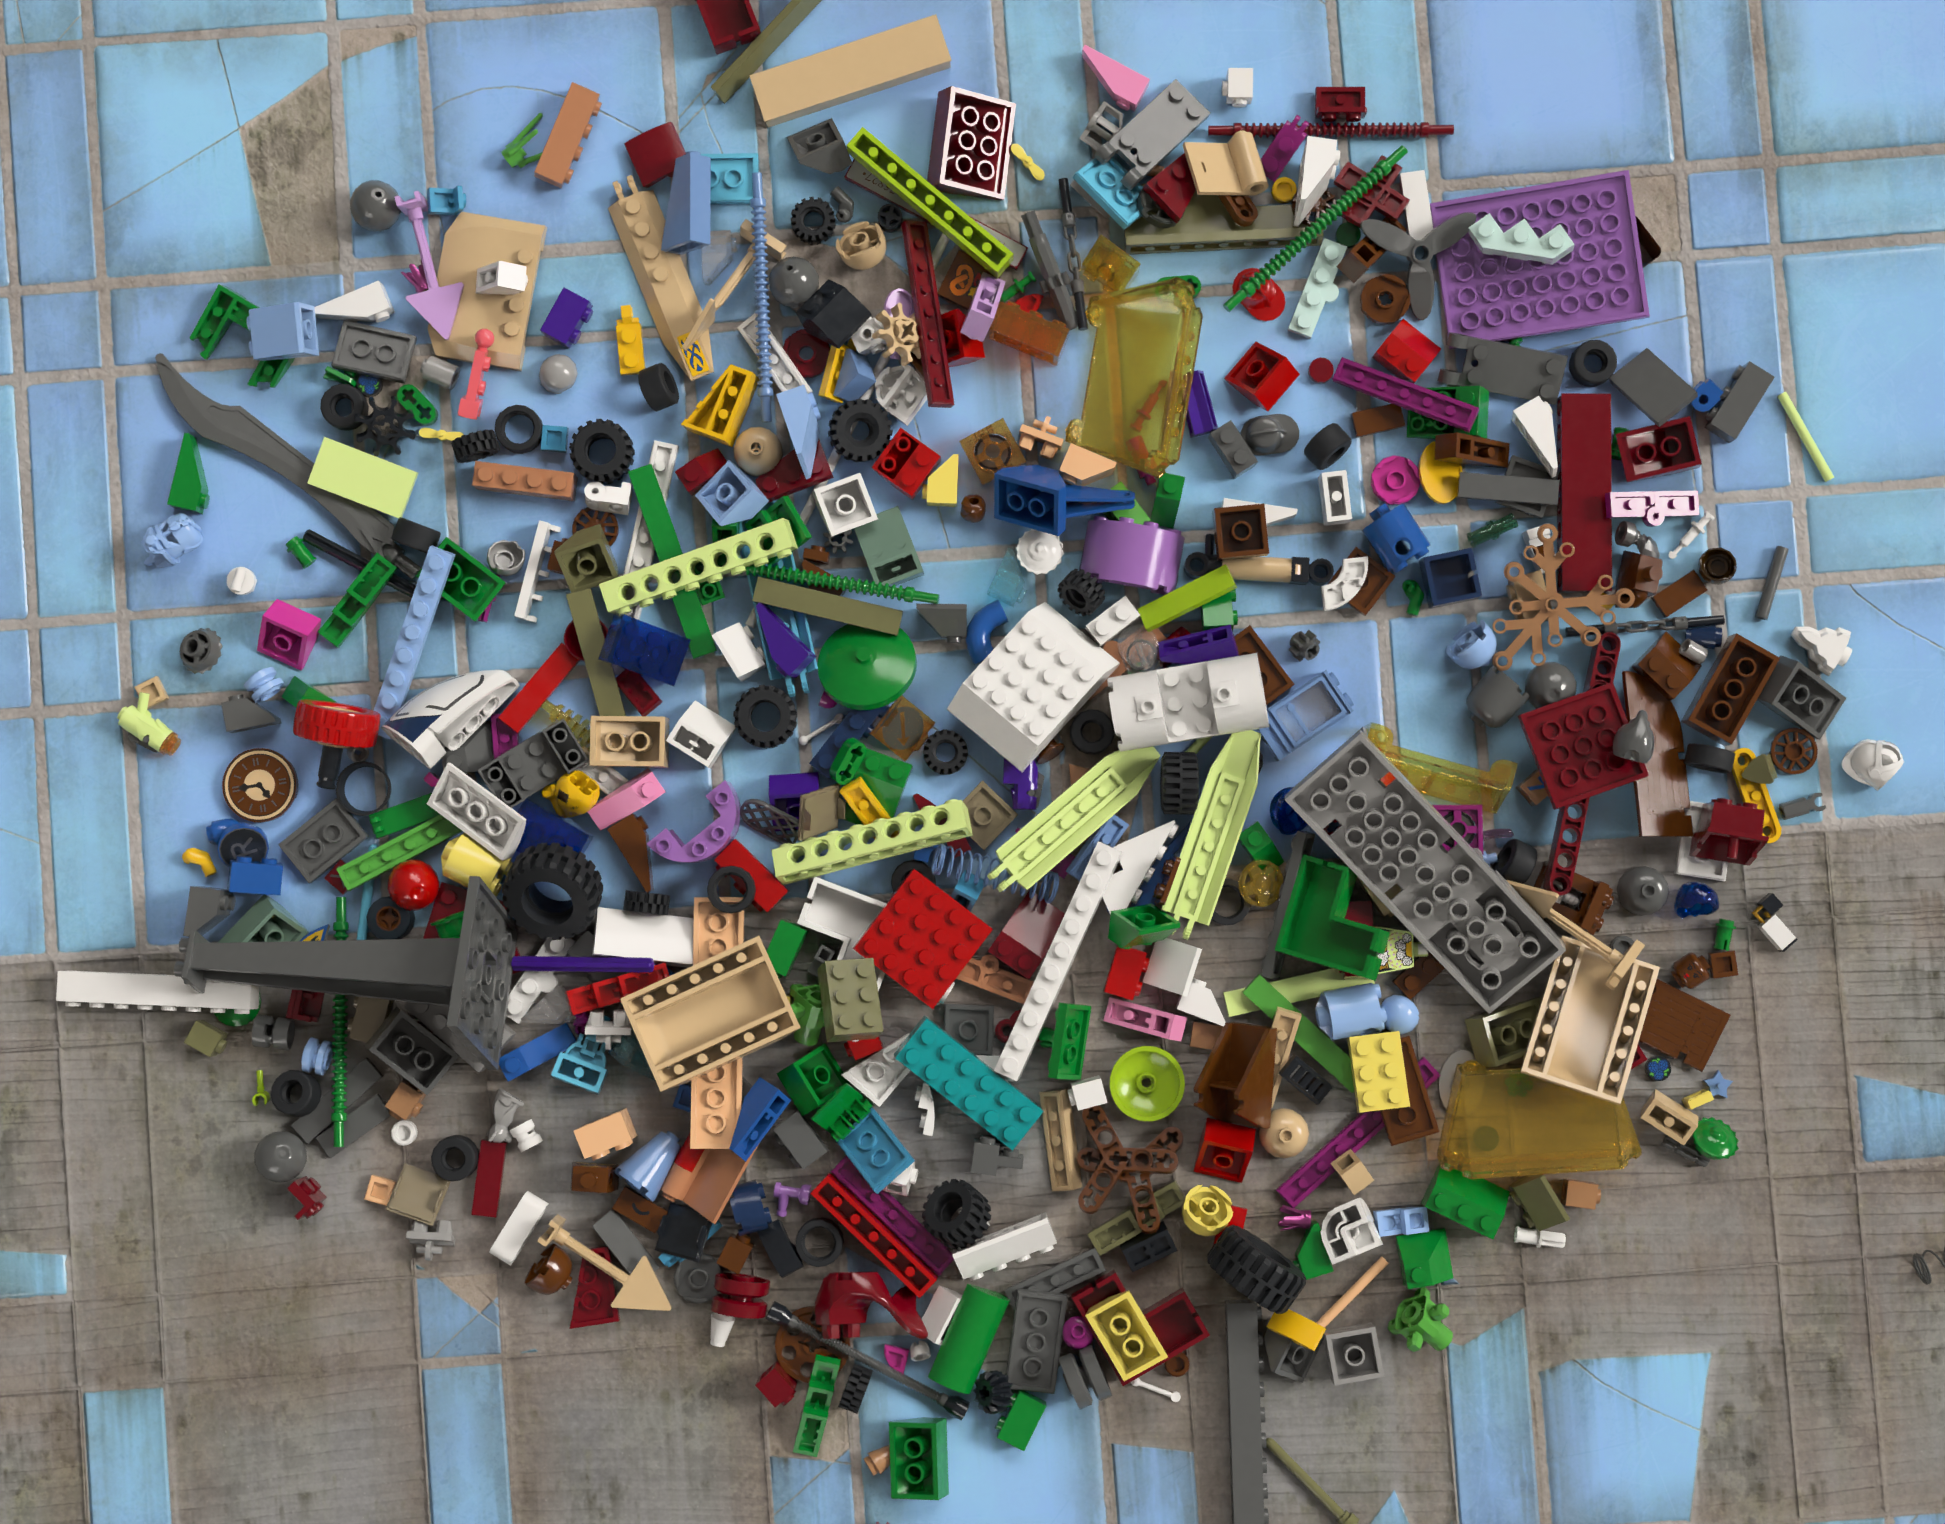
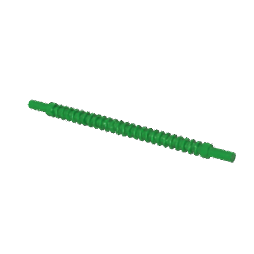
M1401 145L1386 160H1380L1376 164V168H1371V173L1367 172L1366 177H1361V182L1357 181L1356 186H1351V191L1347 190L1346 195H1341V200H1336V205L1331 204V209L1327 208L1325 210L1326 214L1321 213V218L1317 217L1315 222L1310 223V227H1305V232L1301 231L1300 236H1295V241L1291 240L1290 245H1285V250L1281 249L1280 255L1275 254V259L1271 258L1269 260L1270 264L1265 263V268H1259V273L1255 272L1254 277H1249V282L1245 281L1241 284L1240 290L1225 302L1223 307L1230 312L1246 297L1254 295L1255 289H1260V284L1265 285V280L1271 279L1270 275L1275 276L1276 271L1281 270V266H1286V261L1290 262L1291 257H1296V252L1300 253L1301 248H1306V243L1310 244L1312 242L1311 239L1317 238L1316 234L1320 235L1322 230H1326V225H1332V221H1336L1337 216H1342V211L1346 212L1347 207H1352V202L1356 203L1357 198H1362V193L1366 194L1367 189H1372V184L1376 185L1378 183L1377 180H1382V176H1387L1391 172V167L1408 153L1407 149Z
M726 556L717 559L719 567L724 566L727 562ZM753 564L745 567L746 575L752 573L754 577L757 574L760 577L766 575L767 579L772 576L774 580L780 578L781 581L787 579V582L793 580L794 583L800 581L802 585L807 582L809 586L814 583L815 587L820 584L822 588L828 586L829 589L835 587V590L842 588V591L849 589L850 593L856 590L857 594L862 591L863 595H866L868 592L870 596L874 594L877 597L883 595L884 598L890 596L892 600L897 597L899 601L903 598L905 602L910 603L914 600L933 604L939 603V594L915 591L914 587L907 586L903 589V586L900 585L899 588H896L895 584L890 587L888 583L883 586L882 582L875 584V581L869 583L868 580L862 582L860 578L855 581L853 577L848 580L847 576L842 579L840 575L834 577L833 574L827 576V573L820 575V572L814 574L813 571L807 573L805 569L800 572L798 568L793 571L792 567H789V569H786L785 566L779 568V565L772 567V564L755 567Z
M336 897V922L333 923V931H336V934L333 937L336 940H346L349 937L346 934V931L349 930V923L346 922V897ZM334 994L335 998L332 1001L335 1002V1005L332 1008L335 1009V1013H332V1016H335V1020H332V1023H335V1027H332V1030H335V1034L332 1037L335 1038V1041L332 1044L335 1045V1048L332 1049V1052H335V1055L332 1056V1059L335 1062L331 1064L335 1067L331 1071L334 1073V1077L331 1078L334 1081V1084L331 1085L334 1088V1091L331 1092L334 1095V1099H331L334 1102V1106H331V1109H334V1113H331V1121L334 1122L333 1147H344V1122L347 1121V1113L344 1112V1109L347 1108V1106H344V1102L347 1101L344 1098V1095L347 1094L344 1091V1088L347 1087L344 1084V1081L347 1080V1077H344V1073H347V1070H344V1066H347V1063L344 1062L347 1056L344 1053L347 1049L344 1046L348 1043L345 1041V1037L348 1036L345 1034V1030H347L345 1023L348 1022V1020H345V1016L348 1015L345 1012V1009L348 1008L345 1002L348 999L345 998V995Z

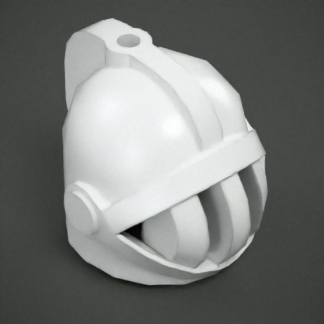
M1866 739L1858 742L1845 754L1842 760V768L1856 781L1872 786L1878 791L1902 767L1904 760L1899 748L1895 744L1885 740Z

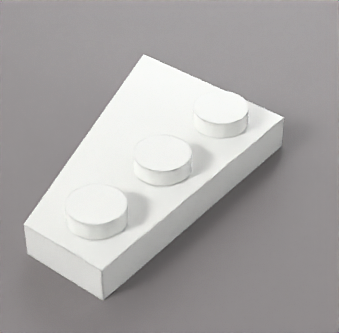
M909 1033L841 1073V1075L880 1107L910 1072L906 1066L894 1057V1053L908 1037Z

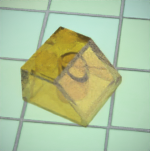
M1101 234L1083 261L1081 269L1084 270L1083 274L1092 282L1097 280L1104 285L1102 288L1106 293L1113 297L1117 295L1121 298L1138 276L1141 264Z

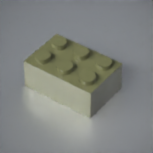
M874 959L824 961L817 971L827 1042L876 1039L884 1031Z

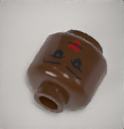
M1690 952L1673 963L1674 970L1671 973L1682 988L1694 989L1709 979L1707 969L1711 966L1703 955L1697 957L1696 954Z

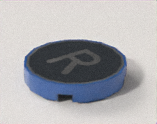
M239 823L224 830L218 840L217 848L219 858L229 867L230 860H236L237 856L252 857V861L262 862V858L267 857L269 845L267 836L262 829L257 826H250L248 823Z

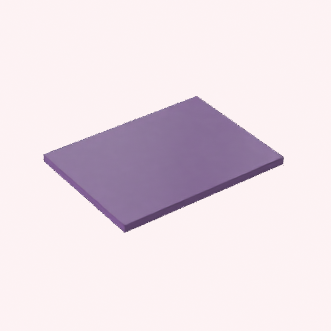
M1629 170L1430 203L1433 229L1445 220L1464 212L1476 214L1475 223L1490 213L1503 233L1525 219L1538 238L1560 224L1574 243L1573 251L1553 265L1532 260L1507 258V256L1482 254L1470 237L1469 232L1449 248L1437 253L1447 334L1453 332L1501 342L1650 317ZM1449 346L1450 350L1457 349L1456 347Z

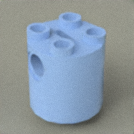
M1367 983L1323 991L1315 1008L1318 1027L1329 1036L1331 1041L1381 1032L1385 1029L1384 1022H1387L1385 1008H1380L1381 990L1379 984Z

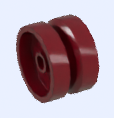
M717 1273L715 1275L714 1288L723 1294H717L712 1297V1312L738 1318L759 1319L766 1317L767 1303L759 1297L769 1294L770 1281L768 1279L740 1273L739 1275L736 1273Z

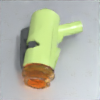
M140 692L137 708L133 705L122 708L117 716V719H119L118 725L128 731V739L153 752H160L163 755L168 754L169 756L173 755L179 748L181 739L178 738L177 733L170 730L160 719L157 718L155 720L151 717V713L147 710L150 694Z

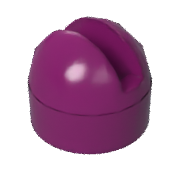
M824 690L818 706L831 709L837 705V702L831 699Z

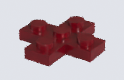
M1381 155V157H1380L1379 160L1376 162V164H1377L1380 160H1386L1387 158H1386L1385 156ZM1347 162L1334 180V185L1345 192L1347 190L1351 191V186H1356L1357 181L1361 182V177H1366V172ZM1398 164L1391 167V172L1387 176H1382V180H1377L1378 183L1376 185L1372 184V189H1367L1366 194L1362 193V198H1357L1356 203L1352 202V207H1347L1346 212L1342 211L1341 217L1361 229L1360 223L1369 219L1374 210L1396 223L1410 202V199L1390 188L1403 167Z

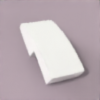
M924 1081L923 1087H917L915 1101H919L918 1108L928 1110L927 1113H922L919 1127L924 1128V1135L933 1136L935 1123L934 1098L930 1085Z

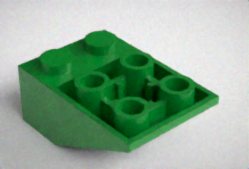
M1482 386L1427 388L1479 408V413L1470 433L1408 410L1407 438L1436 439V435L1458 432L1487 439L1489 391Z

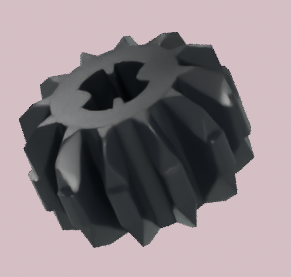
M997 1370L980 1374L979 1379L975 1382L976 1389L973 1390L976 1393L974 1401L979 1402L978 1409L989 1414L1007 1411L1008 1406L1012 1405L1010 1397L1014 1395L1011 1392L1013 1384L1008 1382V1375H1004L1002 1371Z

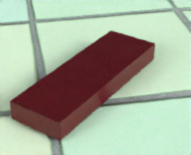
M484 1139L481 1140L471 1215L498 1217L507 1142L496 1143Z

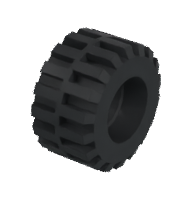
M596 419V422L590 420L586 422V426L583 427L581 425L577 428L579 432L577 434L574 433L572 436L573 443H570L571 453L569 454L574 467L583 477L591 482L597 481L602 484L603 482L611 484L615 479L621 480L624 473L628 474V471H630L629 466L633 465L634 462L633 455H635V450L632 446V440L619 424H615L608 419L606 421ZM599 439H610L616 446L613 459L603 465L592 463L589 459L591 445Z
M759 685L756 688L752 687L747 693L741 695V699L735 705L736 710L733 714L735 717V727L740 736L753 746L765 749L778 747L777 745L784 744L793 735V730L797 726L796 720L798 716L794 702L784 691L775 686ZM763 702L774 704L780 712L778 725L773 730L767 732L756 729L751 721L752 711Z
M1164 752L1161 758L1160 770L1161 809L1164 814L1194 815L1198 806L1199 792L1198 758L1195 752Z
M951 1179L950 1183L947 1180L942 1182V1186H936L932 1194L929 1193L927 1196L928 1201L923 1204L925 1209L922 1212L924 1227L947 1247L950 1246L952 1249H957L958 1247L964 1249L967 1248V1244L972 1246L976 1243L975 1240L977 1238H982V1232L989 1227L987 1221L991 1220V1215L988 1213L991 1211V1207L988 1204V1200L964 1180ZM962 1207L960 1214L951 1221L953 1214Z

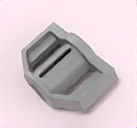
M1103 101L1079 139L1098 151L1102 145L1091 138L1089 134L1093 131L1106 141H1110L1123 128V113ZM1104 111L1119 120V128L1102 116ZM1098 124H1101L1103 127L1111 131L1113 135H1111L1106 130L1098 126Z

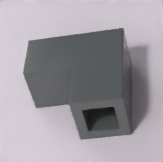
M822 944L807 971L818 977L817 969L824 961H832L837 951Z

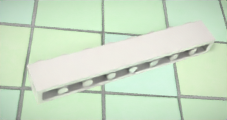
M67 970L58 971L56 1001H65V1006H81V1002H89V1007L104 1008L105 1003H113V1008L128 1009L129 1004H136L137 1009L153 1010V1005L162 1006L161 1010L177 1011V1006L186 1007L187 1012H201V1007L210 1008L211 1013H225V1008L234 1009L235 1014H249L250 1009L259 1008L260 986L207 980L205 992L198 993L190 985L184 984L181 977H176L175 975Z

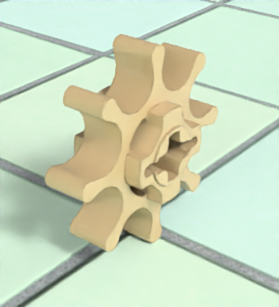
M898 303L891 308L893 317L889 316L885 310L875 316L876 320L883 324L884 330H877L872 334V338H881L886 342L887 350L882 354L884 358L889 357L895 351L901 357V365L906 366L913 361L911 352L918 359L921 358L915 313L910 315L909 318L906 317L902 311V304Z

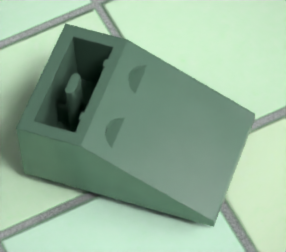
M898 506L876 514L878 520L854 528L875 584L882 582V585L885 586L888 583L892 587L893 584L897 586L924 575Z

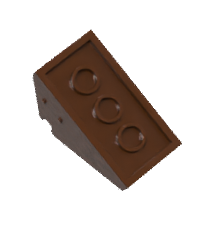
M1239 1022L1225 1023L1194 1086V1093H1199V1099L1193 1106L1220 1121L1263 1129L1270 1128L1277 1028Z

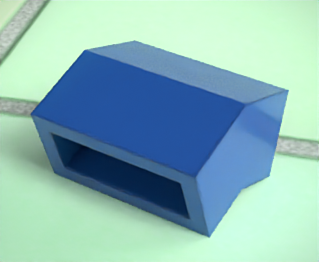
M938 845L916 850L913 859L929 863L931 852Z

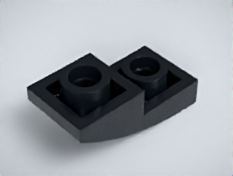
M777 1219L768 1224V1229L757 1231L770 1260L781 1278L804 1267L796 1251L795 1244L791 1243L781 1220Z

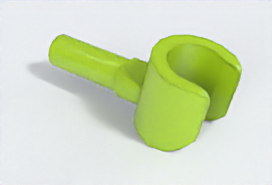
M263 1070L256 1071L257 1093L252 1098L254 1106L259 1104L258 1096L264 1098L265 1105L270 1100V1094L265 1091Z

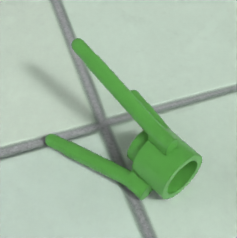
M539 113L501 151L512 168L516 165L522 168L528 163L540 159L543 152L524 159L527 153L522 147L538 133V130L534 129L525 137L543 117L542 113Z

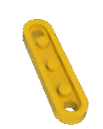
M1748 748L1736 749L1733 751L1735 759L1732 773L1742 801L1758 804L1757 809L1765 810L1763 828L1766 826L1770 829V833L1767 835L1769 837L1767 843H1773L1781 836V826L1766 784L1755 783L1742 777L1745 768L1756 756ZM1740 756H1742L1745 759V763L1743 765H1740L1738 763V758Z

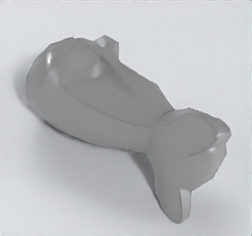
M499 1088L493 1103L495 1124L486 1133V1137H488L490 1142L501 1143L506 1141L510 1143L513 1137L508 1130V1126L513 1122L516 1109L523 1107L525 1103Z

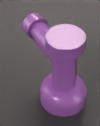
M776 1182L774 1197L779 1198L776 1215L781 1217L787 1215L786 1209L789 1197L799 1198L801 1204L808 1205L811 1185L804 1184L801 1188L782 1186V1183Z

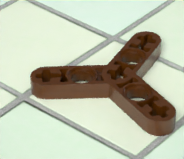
M1098 1105L1083 1110V1122L1103 1158L1078 1198L1079 1207L1084 1213L1094 1214L1101 1208L1122 1173L1171 1174L1177 1169L1178 1157L1172 1150L1123 1148L1101 1106ZM1090 1111L1100 1113L1098 1115L1100 1125L1106 1123V1125L1100 1126L1094 1132L1092 1130L1096 1128L1094 1120L1087 1119ZM1101 1132H1109L1112 1135V1140L1109 1144H1101L1098 1141V1136ZM1115 1154H1119L1121 1159H1128L1127 1154H1131L1132 1167H1127V1161H1120L1119 1166H1115L1114 1162L1109 1160L1114 1158ZM1140 1154L1146 1155L1149 1158V1163L1145 1167H1138L1134 1162L1135 1158ZM1152 1155H1157L1156 1160H1164L1165 1156H1170V1160L1174 1161V1163H1171L1169 1168H1165L1164 1163H1156L1157 1168H1152ZM1105 1174L1110 1177L1111 1181L1107 1187L1097 1185L1096 1179L1099 1175ZM1091 1186H1093L1097 1192L1104 1194L1100 1196L1097 1193L1094 1197V1202L1096 1205H1090L1087 1208L1085 1207L1086 1203L1083 1199L1085 1197L1088 1199L1091 1198L1094 1192L1090 1188Z
M1168 1127L1146 1149H1163L1158 1143L1161 1142L1164 1145L1168 1141V1134L1171 1136L1177 1134L1178 1143L1171 1142L1166 1146V1149L1176 1153L1183 1145V1133L1177 1127ZM1086 1147L1079 1151L1077 1162L1083 1171L1093 1174L1098 1164L1090 1162L1089 1166H1087L1082 1157L1092 1154V1159L1100 1162L1101 1154L1098 1149ZM1116 1154L1114 1158H1110V1160H1115L1118 1163L1120 1161H1127V1167H1132L1130 1158L1121 1159ZM1140 1154L1135 1158L1134 1162L1138 1167H1145L1148 1165L1149 1160L1146 1155ZM1165 1156L1164 1160L1153 1162L1152 1168H1157L1156 1163H1165L1170 1159V1156ZM1122 1173L1118 1181L1128 1184L1140 1230L1146 1234L1156 1232L1160 1227V1216L1150 1182V1177L1153 1174L1141 1173V1183L1147 1182V1185H1139L1133 1189L1132 1185H1137L1135 1176H1130L1129 1174L1131 1173ZM1105 1174L1099 1175L1106 1178H1110L1108 1175ZM1139 1191L1149 1193L1150 1199L1147 1203L1140 1204L1136 1201L1135 1196ZM1153 1206L1154 1209H1149L1150 1218L1156 1219V1221L1153 1222V1227L1148 1228L1147 1224H1142L1145 1221L1144 1211L1139 1213L1138 1209L1144 1210Z

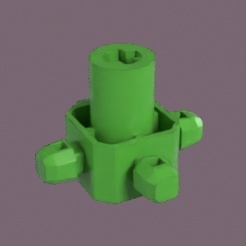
M798 983L792 984L789 990L790 995L794 998L791 1007L801 1027L794 1032V1039L800 1044L813 1046L818 1042L822 1027H825L820 986L814 984L804 987Z
M1426 1287L1417 1288L1414 1297L1403 1300L1397 1307L1396 1318L1388 1323V1330L1392 1334H1402L1407 1338V1348L1412 1352L1419 1351L1424 1341L1435 1350L1441 1351L1449 1346L1453 1338L1452 1331L1441 1322V1320L1449 1316V1307L1443 1303H1433L1430 1300V1292Z

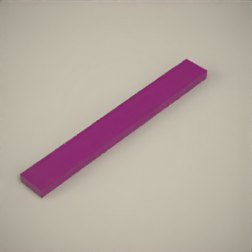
M1422 1057L1418 1060V1064L1427 1089L1441 1075L1425 1057ZM1380 1111L1360 1113L1275 1189L1291 1208H1295L1335 1172L1330 1163L1349 1149L1356 1153L1385 1127Z

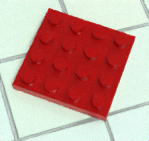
M913 868L853 949L864 958H873L876 967L933 1009L993 929Z

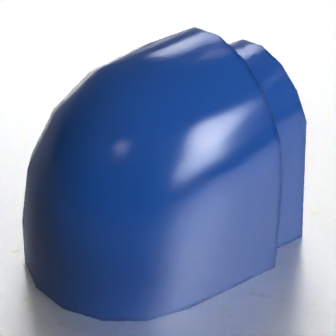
M1706 379L1704 382L1700 381L1693 388L1697 392L1698 397L1690 403L1698 411H1709L1721 399L1720 396L1724 392L1711 379Z
M235 819L213 821L211 826L206 827L209 842L214 845L218 844V840L224 830L240 822Z

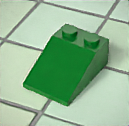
M445 537L438 548L456 555L441 596L476 622L506 582L450 538ZM421 570L417 573L416 577L419 578Z
M866 748V755L856 772L854 780L861 776L889 816L893 818L913 766ZM846 802L845 819L843 820L863 825Z

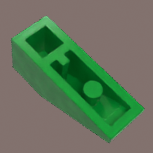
M184 433L167 505L203 514L204 509L209 505L210 496L208 495V486L196 437L189 433Z

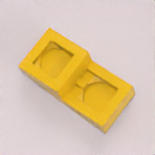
M1290 1309L1282 1314L1274 1312L1266 1326L1271 1331L1285 1336L1294 1343L1312 1351H1315L1326 1330L1323 1326Z

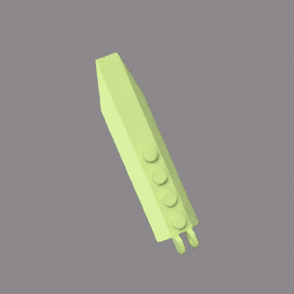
M1249 730L1232 733L1210 767L1197 809L1179 857L1181 862L1166 903L1162 906V910L1173 913V918L1179 921L1180 916L1189 919L1183 931L1184 939H1189L1195 921L1209 926L1258 785L1261 733Z
M1152 746L1122 752L1117 750L1105 756L995 851L1001 864L988 873L987 877L990 880L995 879L1006 869L1011 876L999 883L997 887L999 892L1004 891L1014 881L1028 890L1138 794L1161 755Z

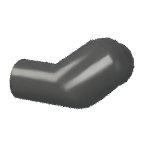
M837 186L830 193V196L839 203L838 213H836L838 221L846 223L853 217L854 202Z

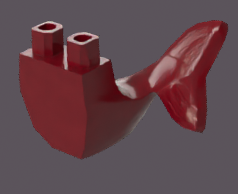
M878 1272L829 1273L822 1280L815 1300L816 1325H822L823 1339L840 1338V1324H843V1337H860V1323H866L868 1308L873 1301L887 1309L902 1328L912 1336L920 1339L928 1337L926 1327L916 1311V1295L907 1286L900 1288L891 1297Z

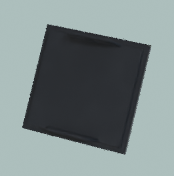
M671 1202L668 1213L662 1216L657 1231L659 1238L655 1251L699 1263L712 1222L693 1208Z

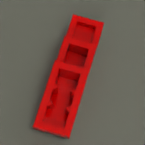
M666 962L655 965L651 973L630 972L565 991L571 1016L621 1002V998L669 977Z

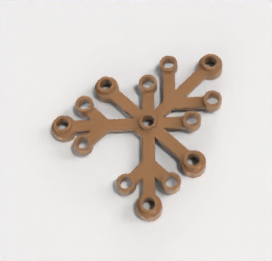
M1542 524L1537 530V537L1543 542L1544 557L1539 553L1537 547L1533 545H1528L1523 550V555L1527 560H1532L1545 571L1546 592L1524 574V568L1520 563L1510 562L1504 568L1506 579L1512 582L1518 581L1539 599L1534 601L1515 599L1509 604L1510 612L1519 615L1523 611H1540L1534 618L1504 620L1498 618L1493 622L1492 628L1498 634H1502L1506 630L1523 629L1505 651H1498L1493 655L1492 664L1499 671H1505L1511 667L1512 657L1530 637H1532L1533 652L1530 657L1531 662L1536 666H1541L1545 663L1546 656L1542 648L1541 624L1547 617L1549 623L1547 642L1550 646L1558 647L1563 642V637L1559 633L1558 616L1580 634L1583 644L1595 646L1601 640L1600 631L1596 627L1584 625L1565 608L1587 606L1600 617V621L1603 624L1611 625L1615 622L1616 616L1614 612L1606 610L1601 605L1616 604L1620 608H1629L1635 601L1634 593L1627 588L1618 589L1615 594L1601 595L1605 590L1613 586V579L1609 575H1601L1598 578L1597 584L1584 597L1563 598L1561 594L1557 593L1555 570L1567 557H1571L1574 554L1575 548L1573 544L1564 542L1560 545L1559 551L1554 556L1553 542L1558 536V531L1552 524ZM1545 529L1552 531V536L1548 539L1543 536ZM1565 545H1569L1572 548L1571 553L1568 555L1562 552V548ZM1529 548H1534L1536 551L1535 556L1532 558L1526 555V551ZM1512 567L1519 569V574L1515 577H1512L1509 573ZM1604 577L1610 580V584L1607 587L1601 585V580ZM1622 594L1629 595V601L1627 603H1622L1620 601V596ZM1552 599L1557 601V607L1554 609L1548 607V602ZM1515 602H1519L1522 606L1518 612L1512 610V605ZM1605 613L1612 614V620L1610 622H1605L1603 620V616ZM1499 621L1505 624V628L1501 631L1495 628L1496 623ZM1594 632L1596 635L1595 639L1588 641L1586 639L1587 633ZM1552 635L1559 636L1560 641L1557 644L1550 642ZM1541 654L1543 656L1542 662H1534V656ZM1502 656L1507 658V664L1504 666L1498 664V659Z

